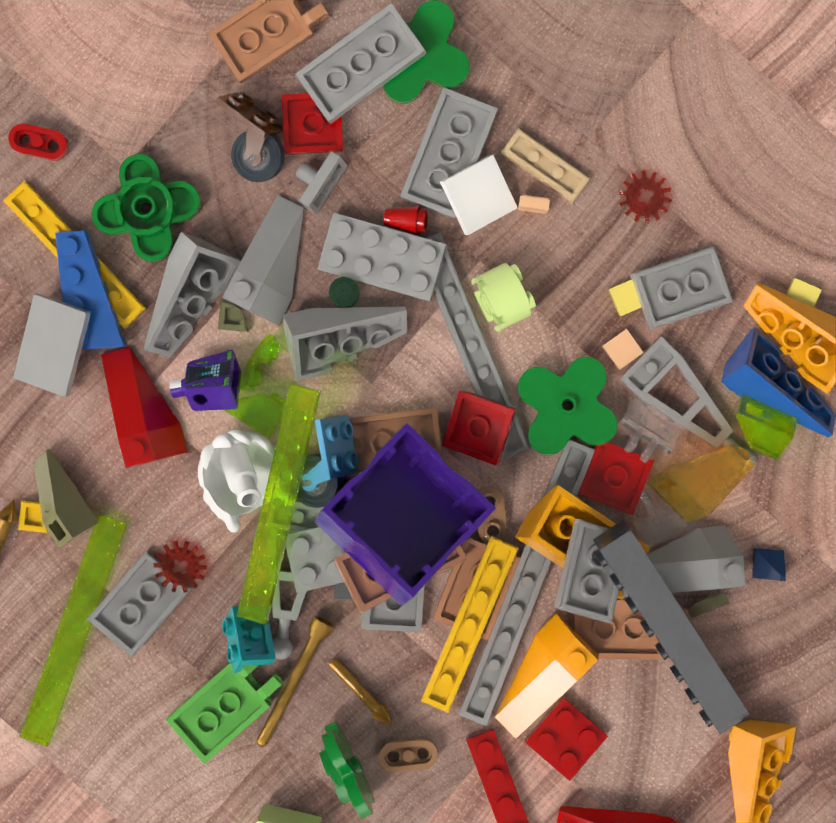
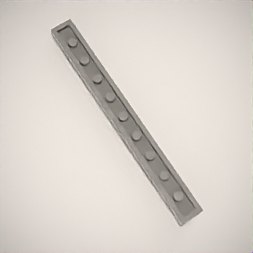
M569 440L562 449L545 495L556 485H559L577 497L595 450ZM526 544L522 550L519 563L489 640L485 644L458 713L462 717L487 726L551 563V560Z

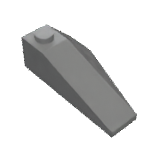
M405 306L310 308L283 314L284 335L296 381L325 375L333 371L332 366L346 359L349 362L357 359L356 354L369 347L376 349L406 334L407 310Z

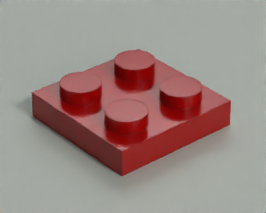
M308 93L281 94L285 155L330 153L331 151L333 153L344 152L342 116L330 124Z
M463 389L459 390L442 446L497 466L500 463L517 409Z
M609 442L595 446L594 454L578 494L633 515L655 460Z
M562 696L527 736L524 742L570 781L606 740L608 735Z

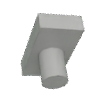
M331 151L319 170L304 162L296 172L297 178L309 184L299 202L316 215L348 167L340 156Z

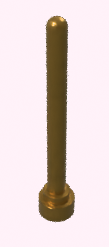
M313 616L308 626L310 628L308 632L310 637L256 740L259 747H265L268 744L320 641L330 637L335 626L329 621Z

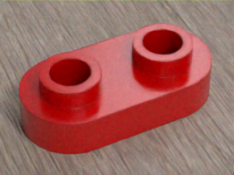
M22 123L14 126L8 135L11 148L22 155L49 161H59L67 155L69 150V143L66 137L59 131ZM24 136H30V142L27 145H22L21 143ZM53 142H58L59 148L56 151L50 150V145Z

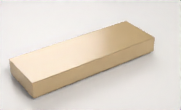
M519 128L501 151L503 156L572 204L590 179Z

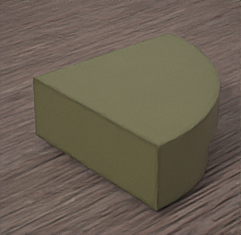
M221 300L218 329L248 332V323L243 312L231 302Z
M721 593L689 606L688 613L692 619L729 604L726 594Z

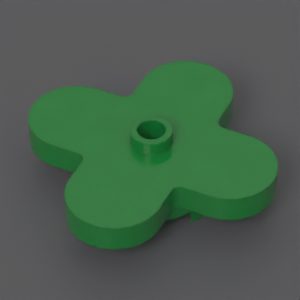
M427 1L417 9L411 22L406 23L427 54L383 85L387 97L398 104H408L416 100L428 82H432L442 88L453 89L462 85L469 74V61L465 53L447 43L454 26V16L451 9L441 1Z
M134 154L127 157L120 166L119 179L121 190L119 193L105 195L95 202L91 213L92 221L98 230L107 235L116 236L130 233L135 253L147 262L157 263L165 260L173 249L174 241L171 226L192 220L200 210L201 199L197 190L187 182L176 181L163 184L160 169L156 162L147 155ZM147 204L152 205L151 211L148 214H144L143 207Z
M591 357L578 358L571 363L561 377L544 367L530 368L521 375L518 382V394L521 400L536 410L538 414L528 431V441L534 451L545 456L555 455L566 446L572 436H576L583 442L593 446L603 445L613 438L617 430L616 417L609 408L597 401V396L606 383L605 368L598 360ZM565 400L571 401L573 409L570 411L564 410L562 402Z
M334 721L325 726L326 733L322 735L325 748L319 752L327 776L331 777L334 785L337 787L334 790L340 801L344 805L351 802L359 817L363 819L373 814L371 804L375 802L358 757L356 755L353 756L342 728L337 721Z

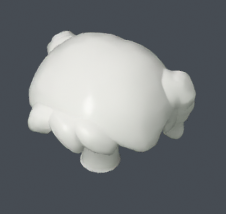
M235 429L226 434L218 435L211 444L203 448L198 465V480L200 486L204 489L203 499L209 505L211 511L225 522L230 532H237L240 529L239 516L248 514L272 502L277 497L286 506H290L294 502L291 492L292 471L289 458L284 452L276 449L263 435L252 431Z

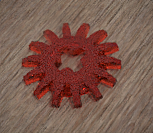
M645 170L641 171V179H638L634 173L630 176L634 182L631 184L624 181L623 185L628 190L619 191V195L626 196V200L620 202V206L628 205L630 209L625 214L629 216L632 212L636 213L634 218L636 222H638L640 216H645V223H649L650 215H653L657 221L660 219L659 210L665 214L668 212L663 203H671L672 199L664 197V194L671 192V188L662 189L661 185L666 179L662 178L659 182H656V172L652 173L650 179L647 178ZM641 189H644L646 192H653V196L650 198L651 204L647 205L645 201L641 203L638 201Z
M177 540L173 541L174 549L170 550L167 544L163 546L166 552L165 555L157 552L156 556L162 562L154 563L153 567L162 570V572L155 574L156 579L166 578L161 584L162 587H166L171 582L173 583L172 592H176L177 585H181L183 593L188 592L186 584L189 583L195 589L198 585L194 579L204 580L205 576L199 574V571L207 570V565L199 564L201 560L205 559L204 554L198 557L195 555L199 549L197 546L189 550V542L185 541L183 548H180ZM175 560H178L180 563L183 561L187 562L185 574H182L180 571L177 573L173 572Z

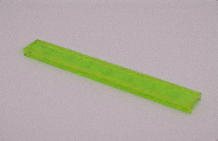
M294 383L289 386L238 608V617L261 624L268 623L319 404L320 390Z
M101 513L97 516L99 523L93 527L19 735L20 738L46 747L50 744L92 623L87 618L99 606L128 524Z

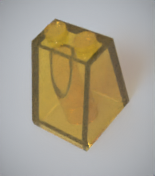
M731 444L672 466L649 478L646 483L687 524L709 516L751 471L755 464L750 460L749 454L743 448Z

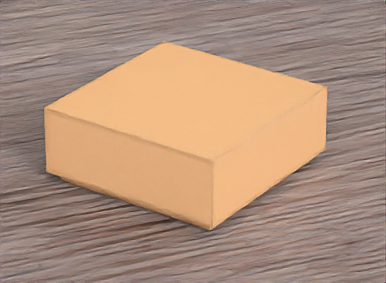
M522 195L519 198L517 210L547 214L550 200L544 197Z
M627 329L602 346L618 370L644 353Z

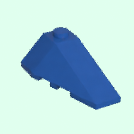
M756 327L751 329L726 362L721 382L743 400L828 438L832 436L836 419L834 412L813 388L807 389L798 377L800 373L796 367L789 368L779 356L782 354L779 347Z

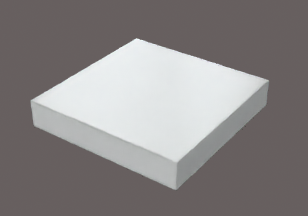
M489 155L440 181L465 235H469L517 209V205L494 155Z

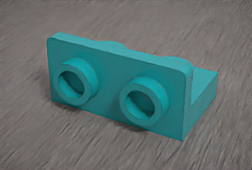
M266 605L232 606L227 616L223 618L222 632L228 639L227 660L229 663H232L233 672H240L244 666L273 664L276 656Z

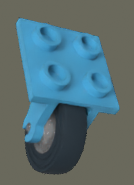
M348 415L315 420L320 454H311L300 459L294 466L291 474L292 490L296 498L306 506L313 508L325 507L344 487V477L358 474L359 459L354 450L352 439L354 430Z

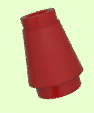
M421 206L385 210L384 226L416 235L419 232L425 233L427 230L428 210L421 209Z

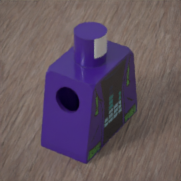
M228 350L187 363L185 378L170 381L172 397L186 396L191 409L194 411L237 409L241 369L234 350Z

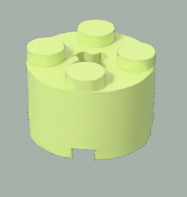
M503 263L471 280L472 286L477 284L479 288L478 291L474 292L476 300L487 321L491 322L494 320L498 325L493 328L497 332L530 317L531 309L536 307L532 294L529 291L525 292L520 282L523 280V277L516 264L509 266L507 263Z

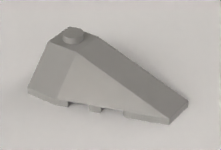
M277 195L223 295L226 301L280 326L283 314L286 313L293 297V285L304 213L303 207Z
M181 232L168 257L144 349L171 357L193 332V325L203 313L207 316L213 309L210 305L221 293H225L241 259L204 239Z
M725 525L695 528L689 531V534L677 540L673 539L667 542L665 546L653 552L646 553L671 593L746 586L743 555ZM623 588L622 597H628V593Z

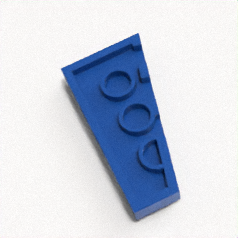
M88 230L55 233L62 302L91 312L82 350L128 346L125 336L121 334L116 310L113 311L108 296L109 290L106 282H103L99 270L100 264Z

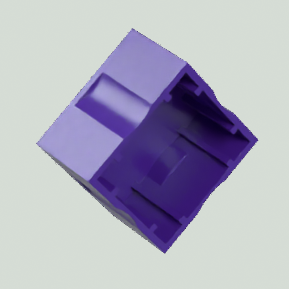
M406 423L378 451L370 465L362 473L352 478L320 511L315 523L387 593L403 606L417 594L443 566L448 556L476 531L496 507L469 481L449 468L439 453Z

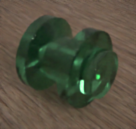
M340 277L331 283L329 296L336 306L349 308L357 303L359 289L352 279Z

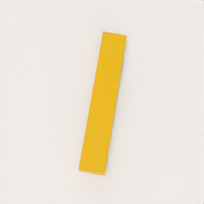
M24 180L3 201L58 258L55 233L73 230ZM98 258L99 270L103 282L107 284L108 296L113 311L116 310L119 323L126 329L147 308Z
M490 536L423 693L422 702L449 713L518 551L517 546Z

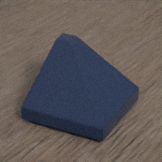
M754 548L752 578L786 581L784 550Z

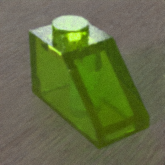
M273 392L271 396L261 393L239 398L237 409H226L224 411L265 437L273 439L291 409L285 406L288 402L286 399Z
M744 394L741 396L736 418L750 449L778 461L794 438L797 418Z

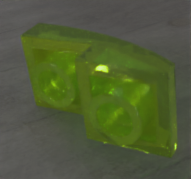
M268 334L256 347L245 367L239 389L254 392L255 386L260 387L263 370L258 369L259 363L271 366L272 360H277L280 343L276 342V336Z

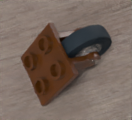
M243 92L218 96L214 102L247 126V131L240 134L232 146L231 159L235 170L243 178L252 182H265L274 178L281 171L285 161L283 144L276 136L283 129L277 123L278 118L267 110L261 111L253 105L255 101Z

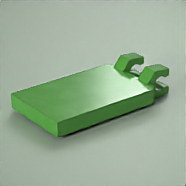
M229 663L173 712L166 721L197 757L206 764L272 705L270 702L273 698L270 695L284 682L277 672L261 686L250 674L259 665L244 666L240 672L234 673L232 663Z

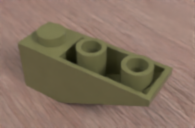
M50 449L46 450L34 461L43 525L58 547L61 548L88 532L99 522L93 510L79 494L77 486L63 470L60 461L52 454Z

